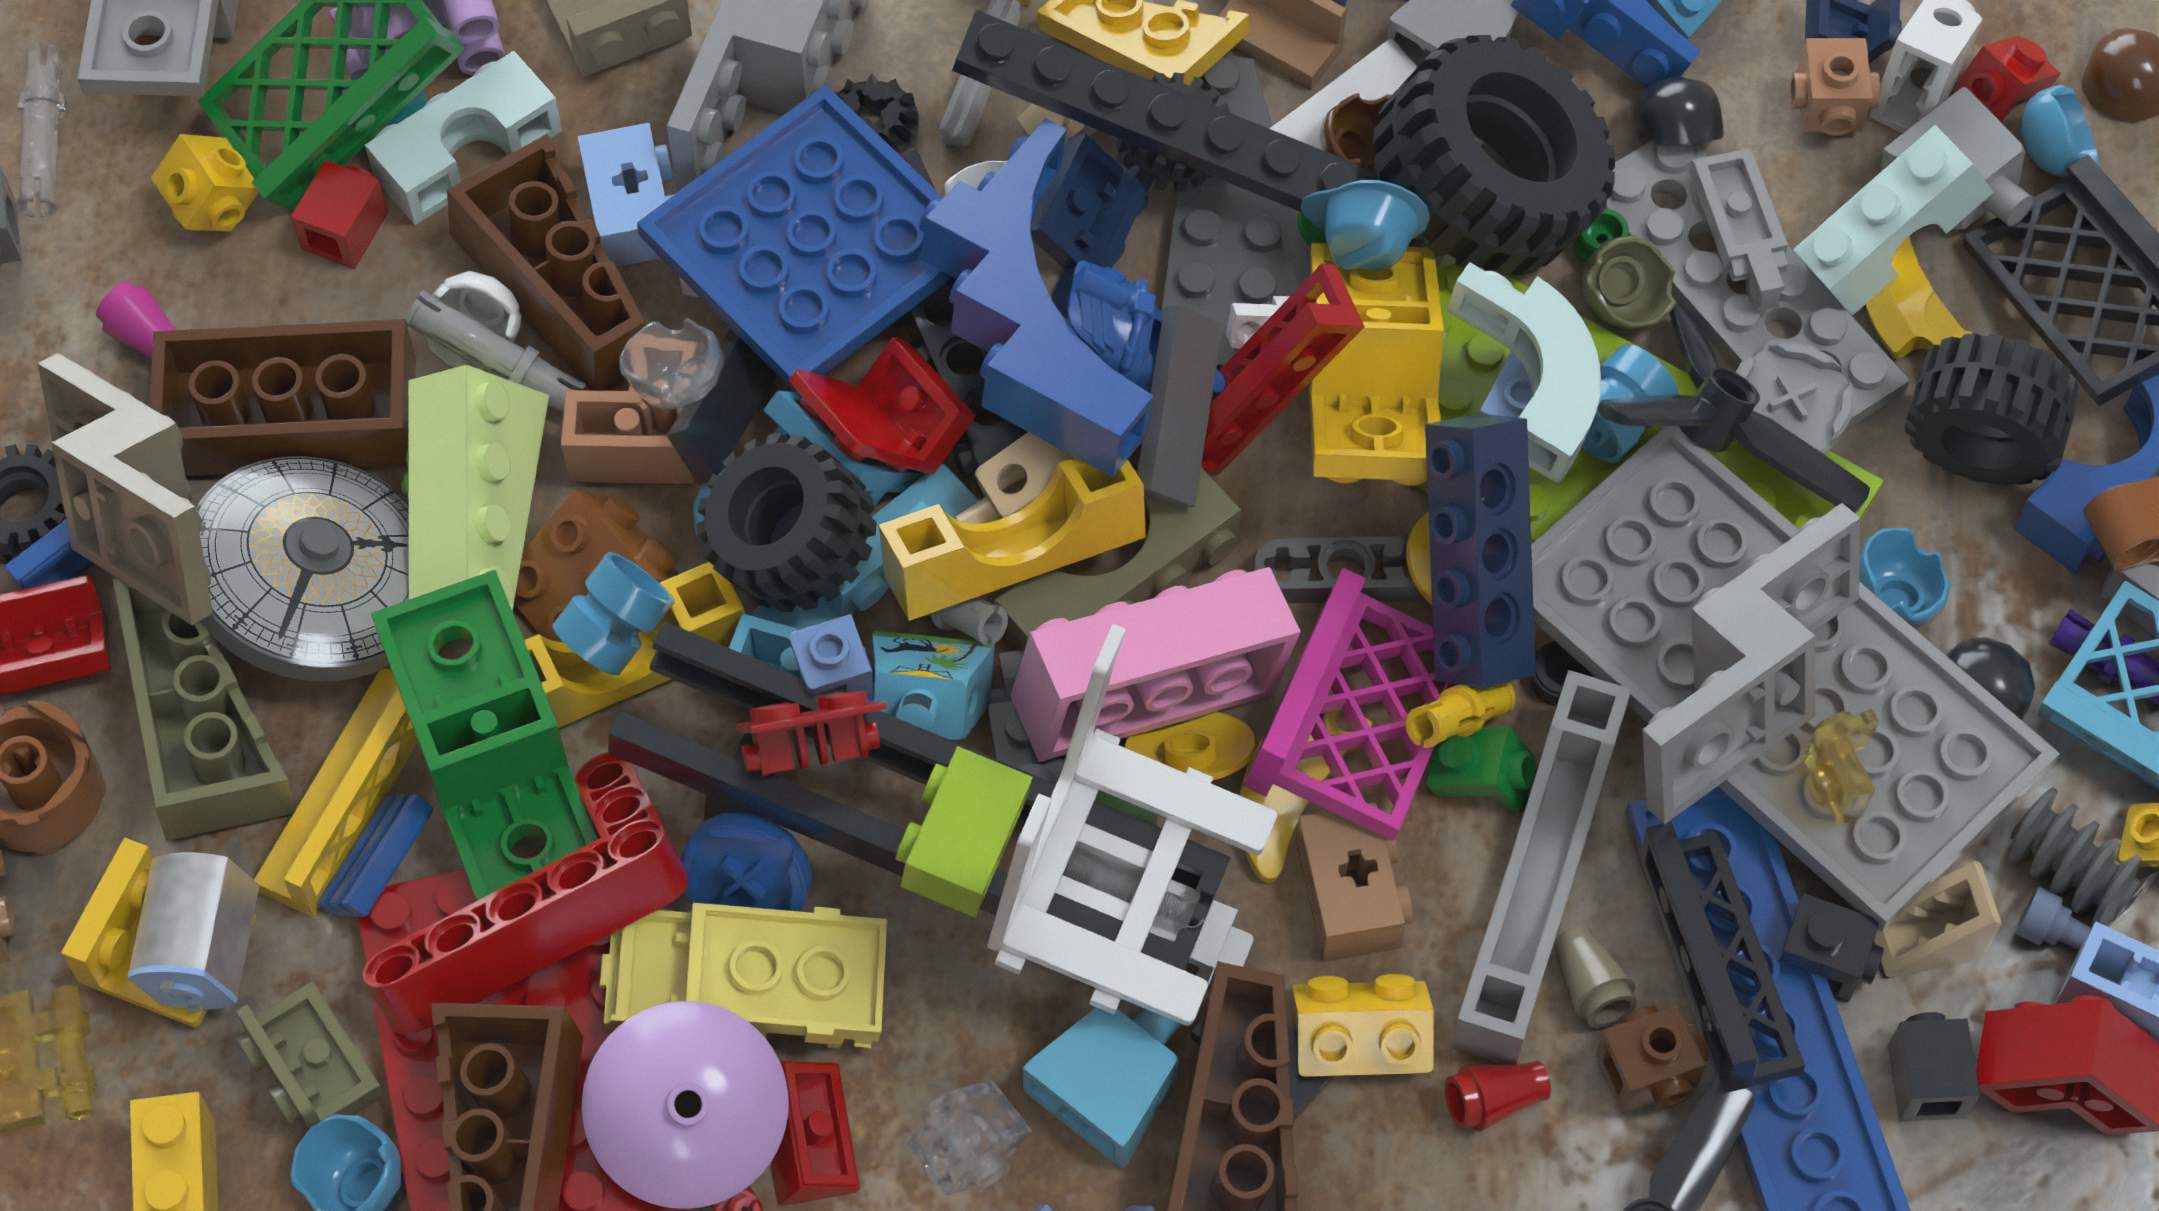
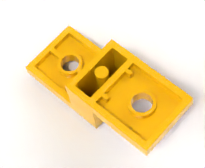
M1311 243L1310 275L1320 264L1336 265L1365 326L1309 383L1313 477H1327L1338 483H1353L1361 479H1383L1408 486L1422 484L1427 481L1425 424L1441 421L1438 395L1444 327L1435 253L1428 247H1407L1402 259L1390 268L1382 270H1363L1360 268L1346 270L1334 263L1328 244ZM1324 292L1317 298L1316 303L1329 304Z

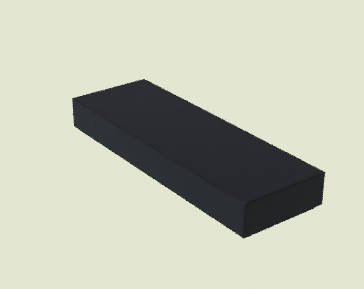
M732 329L727 333L667 434L673 447L699 485L707 483L713 473L719 476L725 467L722 462L733 453L777 375Z

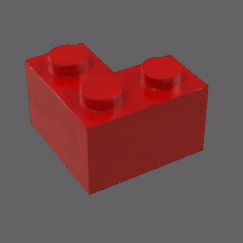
M2081 995L2073 998L2072 1002L2045 1005L2038 1002L2025 1001L2015 1004L2012 1009L1985 1011L1976 1067L1978 1086L1980 1091L2006 1110L2016 1113L2070 1108L2105 1135L2159 1131V1042L2151 1037L2148 1030L2137 1026L2116 1010L2113 1003L2098 996Z

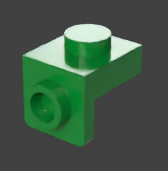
M1509 726L1482 727L1478 732L1470 736L1454 735L1435 746L1426 786L1437 798L1496 797L1509 812H1523L1528 791L1532 788L1536 777V761L1534 754Z

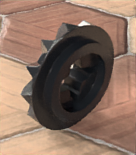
M872 73L866 81L854 83L847 78L844 88L835 93L860 118V106L862 105L869 107L873 112L881 111L882 130H880L876 123L873 124L870 119L864 118L862 120L897 153L903 151L914 139L919 126V113L915 105L913 93L903 91L896 79L888 83L878 81Z

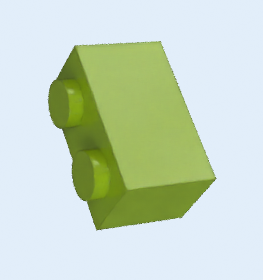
M957 746L948 768L936 764L930 775L921 799L922 802L931 805L923 825L910 822L900 843L895 860L905 863L900 887L976 918L1025 805L1033 777Z

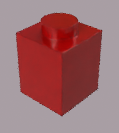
M324 160L291 215V220L301 250L356 269L386 218L388 209L380 181L370 172L358 166L351 165L345 168Z

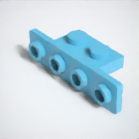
M941 464L934 475L926 473L872 516L877 522L876 535L868 537L866 543L873 548L868 561L860 559L855 569L860 574L852 584L845 580L838 586L841 592L839 596L831 601L822 596L818 598V607L807 611L796 605L792 613L780 612L773 606L768 609L760 605L754 610L753 616L793 628L803 629L845 615H853L859 609L864 611L870 608L889 588L884 577L879 524L937 504L949 516L954 518V515L979 500L946 465Z

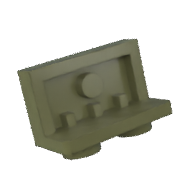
M313 981L257 1015L253 1014L248 1004L235 1011L245 1029V1032L236 1036L235 1039L255 1072L268 1066L279 1084L268 1091L289 1125L301 1118L309 1130L311 1126L332 1114L352 1115L384 1095L380 1084Z

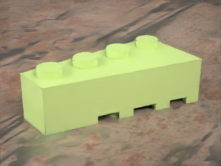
M469 365L408 380L409 599L496 570L513 611L549 395Z

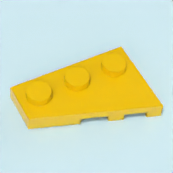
M1049 0L1037 10L1039 30L1099 60L1152 81L1154 75L1164 73L1167 83L1170 82L1173 73L1178 72L1184 73L1183 84L1191 85L1194 76L1200 78L1250 33L1249 14L1231 10L1228 11L1225 18L1199 13V4L1177 0L1173 8L1143 2V0Z

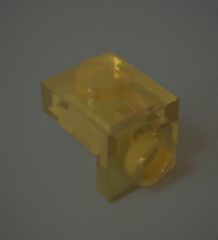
M1873 709L1854 716L1849 711H1843L1821 721L1815 727L1803 757L1809 768L1808 778L1813 795L1821 806H1829L1838 825L1863 817L1875 791L1869 776L1856 754L1857 751L1869 746L1879 724V719Z

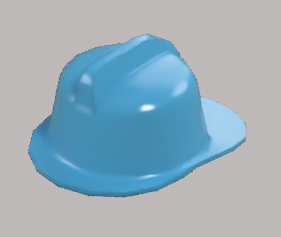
M1359 180L1344 184L1338 188L1315 192L1304 197L1301 205L1305 217L1317 228L1325 232V239L1334 263L1346 270L1356 268L1382 270L1392 267L1402 259L1411 239L1426 230L1430 220L1426 204L1416 194L1399 185L1380 180Z

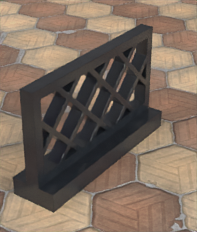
M2086 155L2067 165V180L2035 196L2030 210L2016 225L2008 226L1996 217L1964 234L1963 242L1965 249L2057 358L2069 368L2073 377L2094 402L2100 406L2159 374V346L2142 344L2147 325L2159 326V233L2089 155ZM2064 204L2076 216L2073 229L2040 225L2043 215ZM2002 237L2025 239L2020 257L1993 254L1987 245ZM2035 241L2067 244L2068 247L2064 261L2031 259ZM2078 246L2105 249L2110 255L2107 268L2074 264ZM2025 275L2058 278L2054 296L2026 293L2022 288ZM2076 280L2102 284L2098 301L2064 298L2068 281ZM2112 286L2139 288L2145 295L2142 307L2109 304L2108 300ZM2059 314L2093 318L2088 337L2060 333L2056 328ZM2103 319L2136 323L2133 341L2126 342L2098 338ZM2077 352H2083L2082 357ZM2093 354L2128 358L2125 369L2103 381L2090 368Z

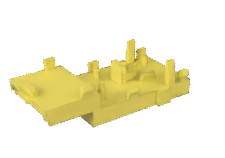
M693 903L691 913L657 910L611 934L609 954L602 955L600 988H606L603 1029L615 1030L630 1017L657 1005L679 1001H696L716 1005L737 1014L753 1025L765 1039L767 1033L805 1036L804 1042L827 1044V1048L838 1049L841 1048L844 1039L854 1040V1047L871 1048L872 1041H879L882 1030L887 919L840 915V909L814 907L813 913Z

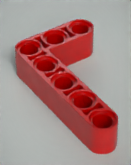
M605 752L585 762L575 776V783L601 838L384 948L367 962L363 970V980L395 1032L405 1035L423 1031L433 1026L431 1003L476 1004L657 911L681 896L689 883L688 873L632 763Z

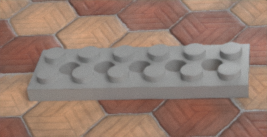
M1653 139L1615 162V168L1612 170L1615 172V183L1612 195L1607 199L1605 209H1611L1621 214L1628 223V236L1635 235L1653 243L1660 250L1662 257L1667 259L1673 266L1675 275L1672 282V297L1678 305L1687 308L1700 321L1707 338L1735 370L1738 369L1743 359L1755 352V356L1759 352L1768 350L1769 345L1783 342L1810 345L1830 355L1841 366L1840 373L1846 378L1847 383L1851 382L1855 392L1854 413L1848 429L1906 393L1910 382L1907 376L1789 246L1786 252L1787 271L1780 272L1785 286L1784 291H1781L1780 306L1755 311L1749 295L1737 294L1728 286L1727 281L1731 277L1729 270H1725L1719 251H1699L1691 245L1689 239L1695 235L1704 234L1713 237L1689 173L1692 159L1708 157L1697 144L1662 146ZM1662 192L1671 193L1677 196L1683 205L1674 210L1660 208L1653 202L1651 197ZM1773 320H1784L1792 324L1798 334L1789 339L1777 338L1767 330L1766 324Z

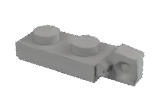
M1748 148L1692 159L1689 173L1725 270H1729V275L1733 282L1745 280L1746 291L1755 311L1779 307L1780 294L1785 288L1780 272L1787 271L1786 252L1788 243L1752 149Z

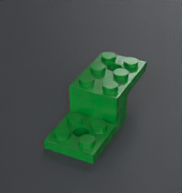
M496 570L370 613L413 726L426 770L476 901L598 839L569 768L559 726ZM452 640H465L472 644L471 650L459 659L449 660L438 655L441 647ZM534 836L546 842L545 848L541 853L533 858L523 859L511 854L514 844L522 838Z

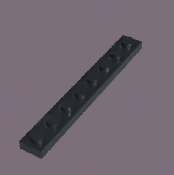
M975 10L952 68L953 72L1303 213L1301 205L1304 197L1312 193L1338 188L1344 184L1359 180H1379L1375 171L979 10ZM1415 238L1411 239L1408 247H1412Z

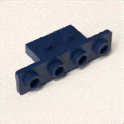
M1086 133L1069 138L1063 150L1061 170L1040 200L1030 229L1032 240L1065 269L1051 299L1061 315L1068 320L1069 296L1073 285V273L1077 263L1085 260L1103 268H1113L1125 251L1127 235L1136 216L1141 213L1147 203V192L1154 179L1153 176L1149 175L1145 183L1139 181L1135 177L1140 167L1136 164L1127 170L1122 163L1126 151L1120 152L1115 161Z

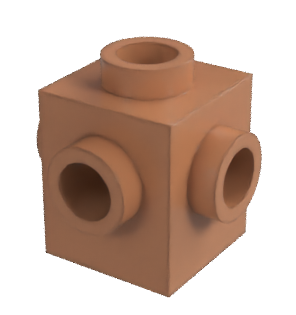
M1866 38L1806 39L1797 72L1792 73L1790 80V104L1792 109H1800L1802 132H1823L1833 136L1844 135L1849 132H1862L1869 109L1877 108L1880 100V77L1878 72H1870Z

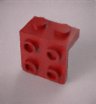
M895 337L891 338L858 386L799 368L794 371L789 379L790 383L802 396L799 403L804 410L816 419L825 422L835 435L832 441L839 450L858 461H864L866 457L880 460L899 472H905L909 468L934 475L976 416L910 342Z

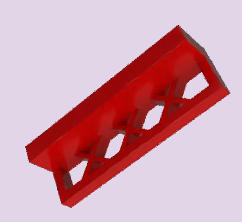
M1320 264L1219 370L1224 377L1225 388L1211 401L1201 467L1208 475H1219L1365 327L1336 265ZM1324 292L1329 304L1316 303L1317 298Z

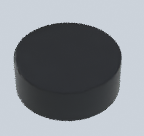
M1552 641L1542 646L1535 654L1536 675L1530 676V683L1533 691L1542 701L1557 707L1568 670L1593 678L1595 676L1556 641Z

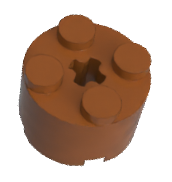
M25 701L27 706L14 707L7 710L2 705L0 706V845L16 851L32 852L38 856H49L57 853L65 843L77 837L91 823L106 793V782L100 765L79 725L64 710L42 701Z

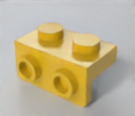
M1386 974L1377 977L1375 982L1348 983L1346 979L1337 976H1319L1310 979L1308 984L1292 985V1011L1297 1030V1064L1301 1076L1429 1073L1433 1070L1434 1009L1425 981H1415L1413 977L1404 974Z

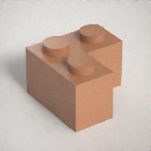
M633 337L629 391L566 390L561 448L569 482L695 484V479L668 439L667 434L702 377L696 338Z

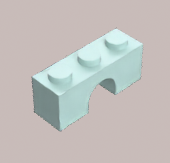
M512 51L498 61L483 65L473 77L449 92L434 96L426 103L424 108L400 123L385 127L373 140L365 144L373 176L380 181L381 187L410 221L417 225L448 205L447 190L461 182L457 162L452 157L460 147L475 141H486L496 144L507 155H510L545 134H548L551 139L562 131L556 97L518 54Z
M1934 125L1793 250L1850 315L1853 316L1899 276L1892 267V259L1897 248L1909 235L1921 227L1930 224H1937L1947 234L1994 192L1974 164Z

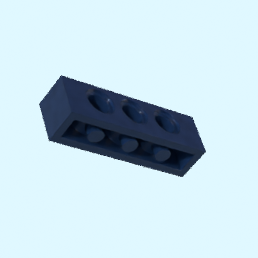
M1476 414L1425 424L1435 681L1485 688L1536 675L1527 418Z

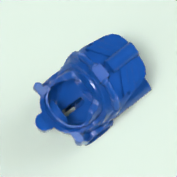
M1085 260L1078 262L1073 273V285L1069 296V320L1064 319L1078 338L1114 371L1151 393L1163 312L1155 306L1156 296L1149 292L1148 282L1144 279H1138L1133 283L1126 280L1127 275L1119 273L1118 270L1113 268H1103ZM1217 369L1212 400L1225 388L1224 377Z

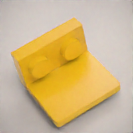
M124 837L61 954L79 983L191 1027H197L201 1024L208 1009H201V1012H188V1008L161 1005L127 978L154 856L148 846ZM254 911V916H253L252 925L254 924V922H255V920H256V913H255V911Z

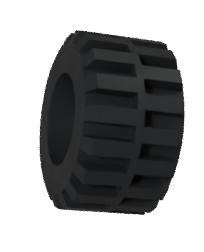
M1977 333L1963 334L1962 338L1951 336L1943 339L1941 345H1933L1928 350L1927 356L1924 357L1907 413L1905 432L1910 436L1909 442L1916 450L1923 452L1925 459L1943 467V470L1951 474L1980 483L1986 482L2002 486H2008V484H2032L2033 480L2046 479L2052 471H2057L2061 465L2080 396L2078 394V382L2070 376L2071 371L2064 363L2053 360L2054 356L2043 349H2036L2030 346V343L1994 334H1989V336H1981Z
M778 433L768 435L764 445L757 439L744 444L745 453L739 457L732 453L722 462L726 466L725 470L720 476L713 473L706 485L711 489L709 497L700 499L698 512L705 517V520L696 524L697 537L705 542L701 548L705 559L713 564V569L768 609L773 606L780 612L792 613L797 605L804 611L817 608L818 598L822 596L828 601L833 600L841 594L838 586L845 580L852 584L858 577L860 572L855 567L860 559L868 561L873 549L866 543L868 537L876 535L877 522L869 516L875 510L872 497L864 491L866 486L816 442L812 443L805 436L793 434L790 439H787L783 434ZM803 503L800 517L794 527L784 537L770 544L772 533L782 516L793 507Z

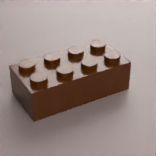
M405 319L153 331L149 407L162 415L170 417L180 429L183 437L181 454L185 476L230 474L241 467L258 461L287 456L324 458L354 467L407 465L406 454L409 450L408 380L416 378V355Z

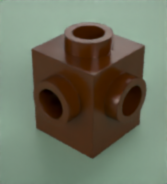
M1679 1005L1660 1011L1657 1010L1656 1006H1645L1626 1014L1620 1019L1619 1025L1603 1030L1596 1051V1057L1622 1114L1655 1103L1658 1109H1665L1686 1101L1694 1094V1089L1697 1088L1706 1066L1705 1062L1709 1058L1707 1045L1701 1030L1695 1023L1687 1024Z

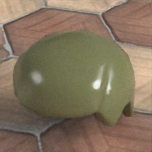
M1635 235L1605 240L1585 263L1582 274L1583 297L1598 320L1615 328L1630 330L1655 326L1676 305V300L1672 297V282L1675 269L1667 259L1662 257L1660 250L1653 243Z

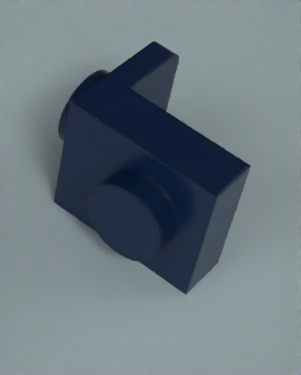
M1806 0L1805 40L1808 38H1866L1869 64L1884 52L1891 50L1902 31L1900 0H1875L1870 5L1858 0Z

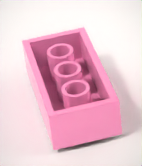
M1270 567L1248 573L1245 570H1233L1221 575L1212 583L1190 589L1186 586H1174L1162 591L1155 598L1131 605L1126 602H1116L1101 608L1091 616L1068 621L1065 618H1057L1045 622L1036 628L1035 631L1030 632L1010 697L1037 759L1041 762L1067 754L1092 670L1112 624L1125 628L1126 631L1094 732L1096 729H1099L1120 739L1273 696L1301 631Z

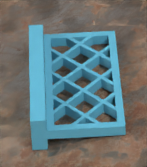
M2124 581L2058 682H2055L2043 700L2038 716L2159 790V731L2153 732L2140 724L2134 700L2158 696L2159 685L2131 690L2123 657L2159 649V601L2129 582ZM2127 602L2152 617L2157 639L2125 646L2120 645L2115 620ZM2108 633L2111 648L2095 651ZM2114 658L2122 692L2096 697L2074 682L2086 664ZM2125 702L2128 716L2111 705Z

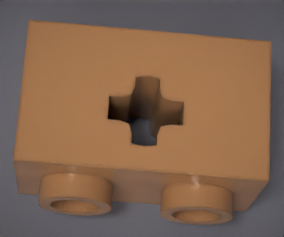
M1371 803V804H1369V805H1371V806L1377 808V804H1376V803ZM1331 811L1299 816L1296 847L1323 962L1401 948L1405 924L1413 923V910L1408 887L1406 884L1396 885L1391 864L1398 863L1399 860L1396 837L1394 841H1391ZM1356 875L1359 884L1364 886L1356 887L1353 878L1347 876Z

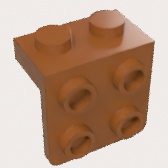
M574 490L524 547L514 604L543 637L552 641L563 642L554 632L552 624L575 595L587 596L589 592L585 581L608 551L617 553L632 561L653 576L659 583L679 575V572L674 568L677 564L674 554L661 542L654 538H649L637 525V522L640 520L639 514L620 496L611 494L608 497Z

